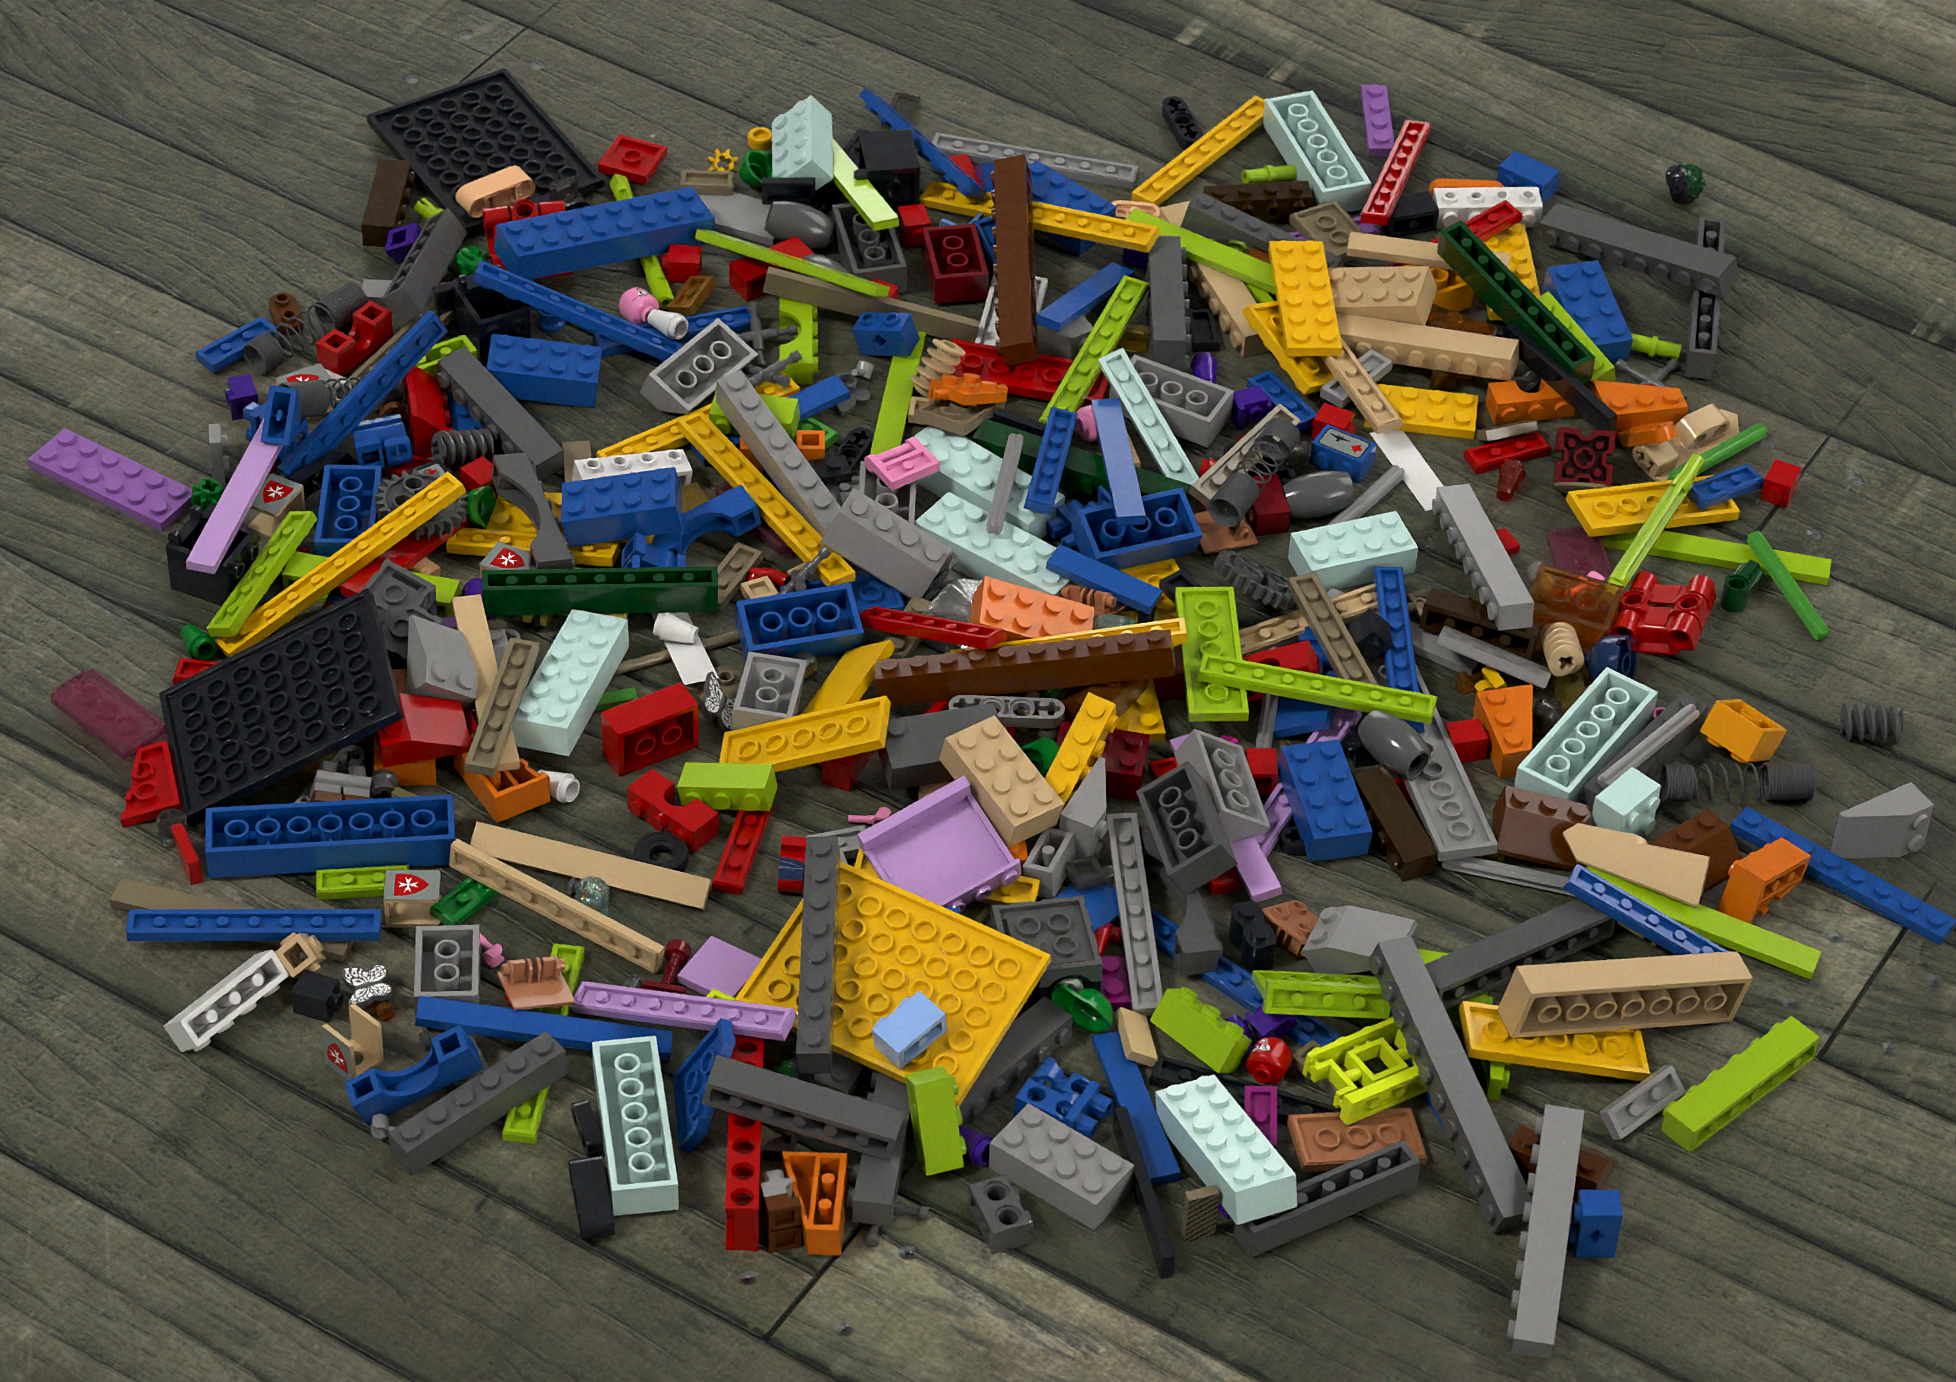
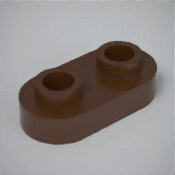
M281 292L269 299V311L275 327L280 323L286 324L290 317L298 316L300 308L295 297L291 294ZM302 314L299 317V319L303 320ZM292 319L288 325L300 333L297 319ZM299 321L300 328L302 331L304 328V324L301 321ZM286 326L279 327L278 332L287 335ZM288 327L290 336L296 335V333Z

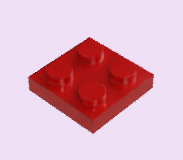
M619 134L599 161L598 172L610 176L618 174L627 177V180L646 185L667 156V147Z

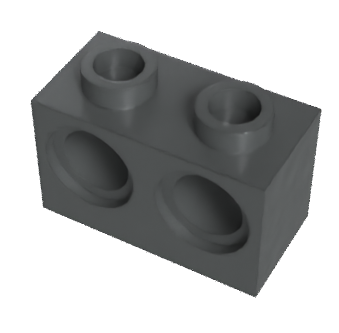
M1006 1175L969 1185L968 1207L992 1254L1029 1244V1231L1033 1228L1029 1211L1023 1210L1020 1204L1021 1199L1017 1187L1010 1185Z

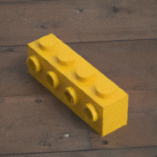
M1089 692L1045 777V780L1063 801L1062 811L1092 769L1091 766L1095 758H1099L1102 755L1106 745L1104 740L1108 732L1112 733L1119 719V716L1116 715L1115 703Z

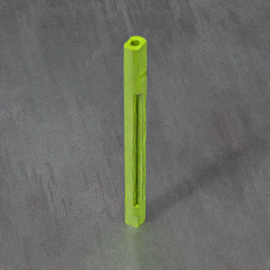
M615 174L609 183L615 200L620 201L633 198L627 177ZM651 255L639 258L652 295L657 299L659 307L667 309V306L674 297L657 256Z
M1692 454L1682 471L1674 477L1607 579V585L1603 589L1601 598L1613 604L1619 593L1625 590L1692 488L1693 480L1704 464L1705 460L1698 454Z

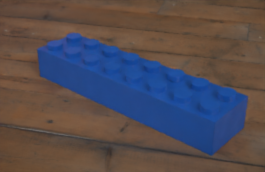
M687 187L497 224L494 251L509 272L531 280L666 253L669 251L670 244L706 245L708 243L695 238L697 229L713 231L715 217L693 187Z
M453 794L206 808L205 854L208 878L307 873L327 869L409 865V867L447 865L450 863L451 844L456 840Z

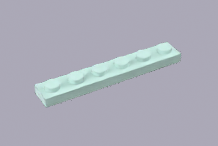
M1118 349L1098 359V365L1116 396L1120 399L1123 408L1163 476L1193 485L1199 479L1197 473L1124 349Z

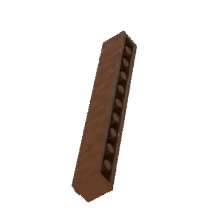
M1025 154L994 160V171L990 173L992 185L995 190H991V197L995 208H992V217L996 226L992 227V233L997 244L993 245V254L997 261V264H993L995 278L998 280L997 283H994V291L998 299L994 306L997 318H999V321H995L996 333L999 337V340H996V350L999 357L1003 356L1006 366L1039 360L1037 323H1035L1037 303L1032 174Z
M1171 629L1152 630L1141 633H1123L1104 637L1094 636L1077 640L1066 639L1058 642L1033 643L1022 646H1004L989 650L975 649L967 652H947L939 655H919L912 658L886 659L884 661H876L875 683L878 697L886 695L891 702V706L951 700L958 695L992 696L1175 676V654Z

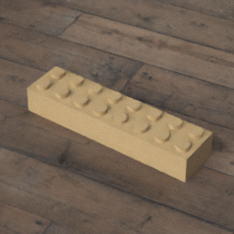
M1738 951L1516 966L1497 1011L1511 1038L1732 1022L1753 977Z

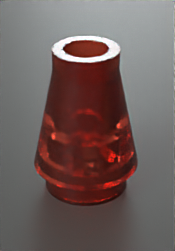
M1507 460L1500 466L1498 490L1496 492L1499 500L1504 502L1511 501L1513 495L1526 478V468L1521 462Z

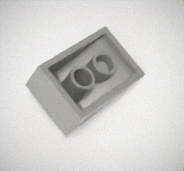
M414 615L409 617L406 694L461 701L462 708H465L477 699V671L463 632Z
M749 651L733 706L731 731L797 716L807 661Z
M1102 757L1098 758L1060 814L1059 830L1074 833L1075 864L1087 869L1091 867L1095 859H1101L1106 848V843L1103 842V837L1108 828V822L1105 821L1107 809L1105 759Z
M1910 782L1839 813L1831 852L1844 859L1901 857L1910 852H1917L1925 844L1934 804Z
M1350 905L1328 907L1321 912L1302 952L1316 973L1351 974L1371 971L1369 958L1379 942L1412 936L1417 923L1413 919Z

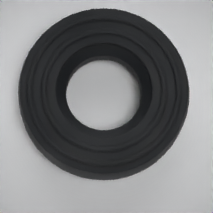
M652 832L637 841L633 851V860L684 872L688 864V848L685 842L670 832ZM665 850L670 852L673 857L665 862H656L651 860L649 855L654 851Z

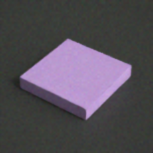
M710 936L677 975V982L706 996L714 988L736 998L761 961V958Z

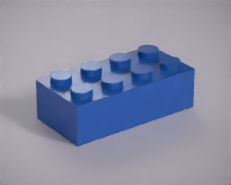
M1038 160L1029 165L1032 174L1033 201L1116 218V206ZM1040 231L1079 255L1098 243Z
M1598 260L1547 267L1542 287L1543 293L1545 294L1548 291L1611 363H1616L1619 359L1627 361L1633 338Z
M492 334L487 370L515 399L595 408L602 347Z
M325 465L314 541L316 555L332 556L379 521V514H375V494L378 493V486H383L382 466Z
M660 468L562 483L561 524L568 547L629 539L636 532L644 536L682 531V491L676 468Z
M1183 487L1142 496L1146 514V524L1118 526L1112 503L1077 510L1071 525V531L1081 554L1117 570L1195 553L1202 538V533Z
M851 583L736 601L734 619L745 662L749 651L803 660L845 653L848 649L862 646L864 631Z
M1339 739L1281 746L1278 775L1291 807L1296 826L1301 834L1300 837L1305 844V851L1309 862L1367 855L1373 831Z

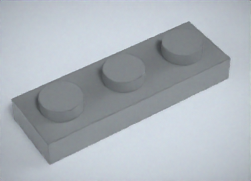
M1372 349L1358 359L1374 383L1392 370L1393 361ZM1335 377L1321 387L1320 397L1339 408L1345 407L1352 401Z
M1664 1065L1601 1110L1600 1115L1612 1139L1621 1140L1664 1109L1670 1102L1675 1101L1686 1093L1673 1065Z

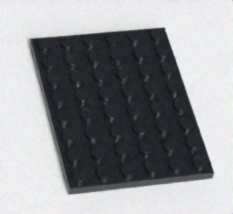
M505 68L367 115L368 125L398 160L411 161L412 172H416V181L440 209H450L467 231L466 236L485 230L483 216L473 218L456 201L457 191L465 184L510 166H519L535 182V190L527 198L528 200L568 187L576 188L581 195L605 188V179Z
M369 588L159 693L183 818L189 825L205 818L206 808L227 807L404 718L374 595Z

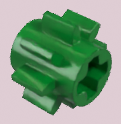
M473 245L470 248L461 249L455 259L456 265L459 266L456 272L460 275H465V277L474 274L480 260L488 263L484 259L487 256V252Z
M212 478L202 479L200 485L193 484L191 504H197L204 513L211 503L217 505L226 487H221L218 480Z

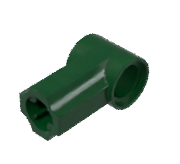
M1749 560L1746 563L1742 562L1734 574L1728 575L1725 578L1720 601L1724 609L1731 612H1740L1745 609L1747 599L1764 577V570L1761 569L1758 562Z

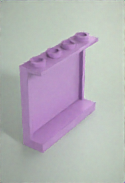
M965 776L958 778L858 834L859 847L880 879L942 907L960 908V912L969 903L975 900L981 901L990 896L994 889L1002 885H1011L1022 874L1020 859L1015 860L971 794L970 784Z

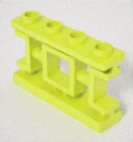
M1393 1016L1373 1026H1366L1349 1036L1340 1037L1330 1044L1312 1049L1306 1055L1302 1072L1306 1078L1311 1077L1310 1079L1314 1083L1328 1078L1338 1091L1335 1093L1333 1105L1336 1108L1341 1107L1339 1117L1346 1125H1350L1428 1091L1425 1083L1419 1078L1418 1067L1413 1056L1407 1051L1406 1041L1401 1030L1395 1025ZM1395 1042L1394 1044L1399 1049L1394 1050L1389 1044ZM1378 1056L1389 1069L1374 1075L1363 1062ZM1409 1059L1414 1066L1408 1068L1409 1066L1404 1060ZM1344 1063L1348 1071L1343 1072L1338 1065ZM1358 1080L1363 1088L1358 1089L1353 1082Z

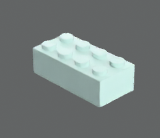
M811 95L805 100L797 102L791 110L785 114H780L772 122V178H815L816 191L833 179L832 114Z
M1397 511L1291 533L1288 559L1298 576L1315 572L1324 589L1328 592L1331 588L1338 590L1374 582V567H1403L1404 575L1415 573L1418 547Z

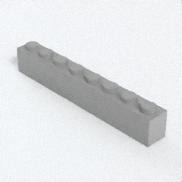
M740 370L717 380L716 403L786 500L823 537L841 506L743 372Z
M1470 484L1437 487L1436 498L1432 500L1433 513L1439 517L1441 529L1446 531L1449 544H1453L1457 559H1461L1465 574H1469L1473 589H1477L1481 604H1485L1489 619L1494 621L1498 631L1532 627L1534 601Z
M1545 1104L1543 1116H1537L1534 1135L1540 1136L1539 1145L1533 1144L1530 1160L1531 1164H1536L1535 1173H1529L1526 1192L1533 1194L1532 1201L1525 1202L1522 1221L1529 1223L1527 1232L1521 1231L1518 1248L1519 1251H1525L1524 1260H1517L1514 1280L1521 1282L1519 1291L1513 1290L1510 1310H1516V1319L1509 1320L1506 1340H1512L1511 1353L1551 1359L1584 1110Z

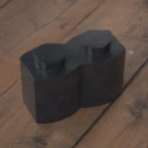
M1253 900L1232 905L1229 938L1233 946L1241 951V961L1244 967L1251 973L1253 970L1266 971L1273 969L1276 935L1273 929L1264 922L1263 910Z

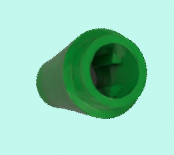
M193 624L185 625L182 628L180 635L192 659L208 661L215 655L216 641L212 636Z

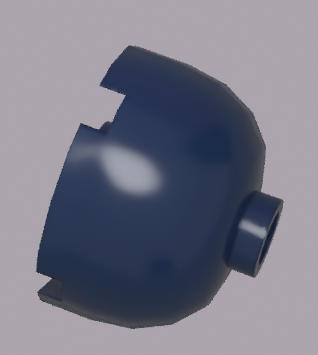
M1605 636L1594 644L1591 652H1587L1585 667L1589 669V675L1593 682L1606 667L1634 680L1637 668V651L1631 650L1630 643H1635L1631 636Z

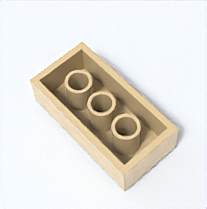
M1429 266L1328 268L1334 306L1337 313L1426 325L1438 290Z
M995 715L945 738L939 760L955 780L965 776L970 784L971 794L1007 848L1058 824L1064 806L1063 801Z

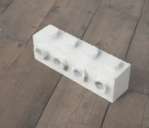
M1538 187L1434 188L1433 200L1439 208L1437 228H1447L1460 220L1466 222L1504 200H1507L1522 213V221L1519 224H1525V227H1540L1539 222L1541 221L1543 206Z
M677 449L574 460L572 481L675 467L681 491L685 493L690 491L693 470L684 450Z
M272 949L255 954L163 1027L180 1052L191 1049L197 1052L211 1042L209 1038L214 1034L222 1033L234 1024L233 1019L238 1015L242 1016L253 1010L257 1006L256 1001L261 997L265 998L280 988L278 984L286 979L289 973Z

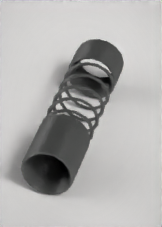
M349 282L317 301L316 304L310 305L308 311H300L297 317H290L286 324L280 323L275 330H269L248 342L243 348L248 365L256 373L264 375L283 364L284 355L293 358L294 351L291 344L296 350L302 352L305 348L303 339L308 344L314 345L316 340L314 333L318 337L323 338L326 335V329L332 331L333 329L339 330L353 321L352 314L369 302L365 292L357 284ZM314 306L316 315L310 312ZM302 313H308L311 328L307 323L299 319ZM310 314L321 324L324 336H320L314 329ZM292 319H297L300 334L288 325ZM299 321L309 329L313 337L312 343L303 335ZM286 326V332L290 342L284 335L277 331L279 327ZM288 327L299 337L302 349H299L292 341ZM275 332V338L269 333ZM277 334L289 345L292 353L290 356L282 349Z
M365 376L361 378L351 377L349 379L340 378L338 380L328 379L326 381L284 382L278 386L298 389L301 418L315 417L324 414L328 415L330 412H327L330 403L333 409L336 407L337 399L334 386L337 383L343 388L341 392V400H343L344 392L345 397L347 396L345 390L347 383L350 382L355 387ZM401 380L372 411H380L389 402H399L402 404L404 387ZM334 381L335 383L331 386L328 382ZM325 384H327L331 388L330 393ZM332 392L334 394V406L332 401Z
M1284 418L1270 420L1255 440V443L1249 448V452L1245 453L1242 460L1237 464L1236 469L1224 481L1208 503V511L1217 523L1226 527H1234L1240 523L1259 497V492L1265 489V484L1270 482L1272 475L1276 474L1278 467L1282 466L1284 459L1288 458L1300 441L1299 430L1292 422ZM1273 436L1280 438L1285 444L1278 442ZM1256 452L1261 461L1251 458V453ZM1258 452L1264 453L1265 455L1270 457L1274 461L1275 465L1269 464L1266 461H1264ZM1276 460H1282L1280 464L1276 462ZM1245 461H1250L1256 470L1245 467ZM1252 461L1264 465L1269 473L1260 471ZM1265 464L1271 467H1275L1274 472L1271 473L1270 469ZM1243 469L1246 474L1238 472V470ZM1246 469L1257 473L1263 482L1253 479ZM1260 473L1269 475L1268 480L1265 481ZM1257 483L1263 484L1261 489L1258 488Z
M1764 762L1758 772L1752 763H1748L1743 770V774L1737 763H1733L1729 767L1728 773L1725 767L1718 763L1714 767L1712 774L1706 763L1701 764L1697 774L1690 763H1673L1662 766L1660 778L1661 794L1665 802H1690L1693 799V795L1695 800L1698 801V779L1703 766L1707 768L1710 778L1711 801L1714 800L1713 781L1718 766H1721L1726 781L1725 799L1727 801L1730 798L1729 777L1733 766L1738 768L1740 774V795L1742 801L1745 800L1744 778L1748 766H1752L1755 772L1756 799L1758 801L1760 800L1761 791L1765 801L1812 800L1816 792V772L1812 762ZM1760 775H1761V791H1760V781H1759V780H1760Z

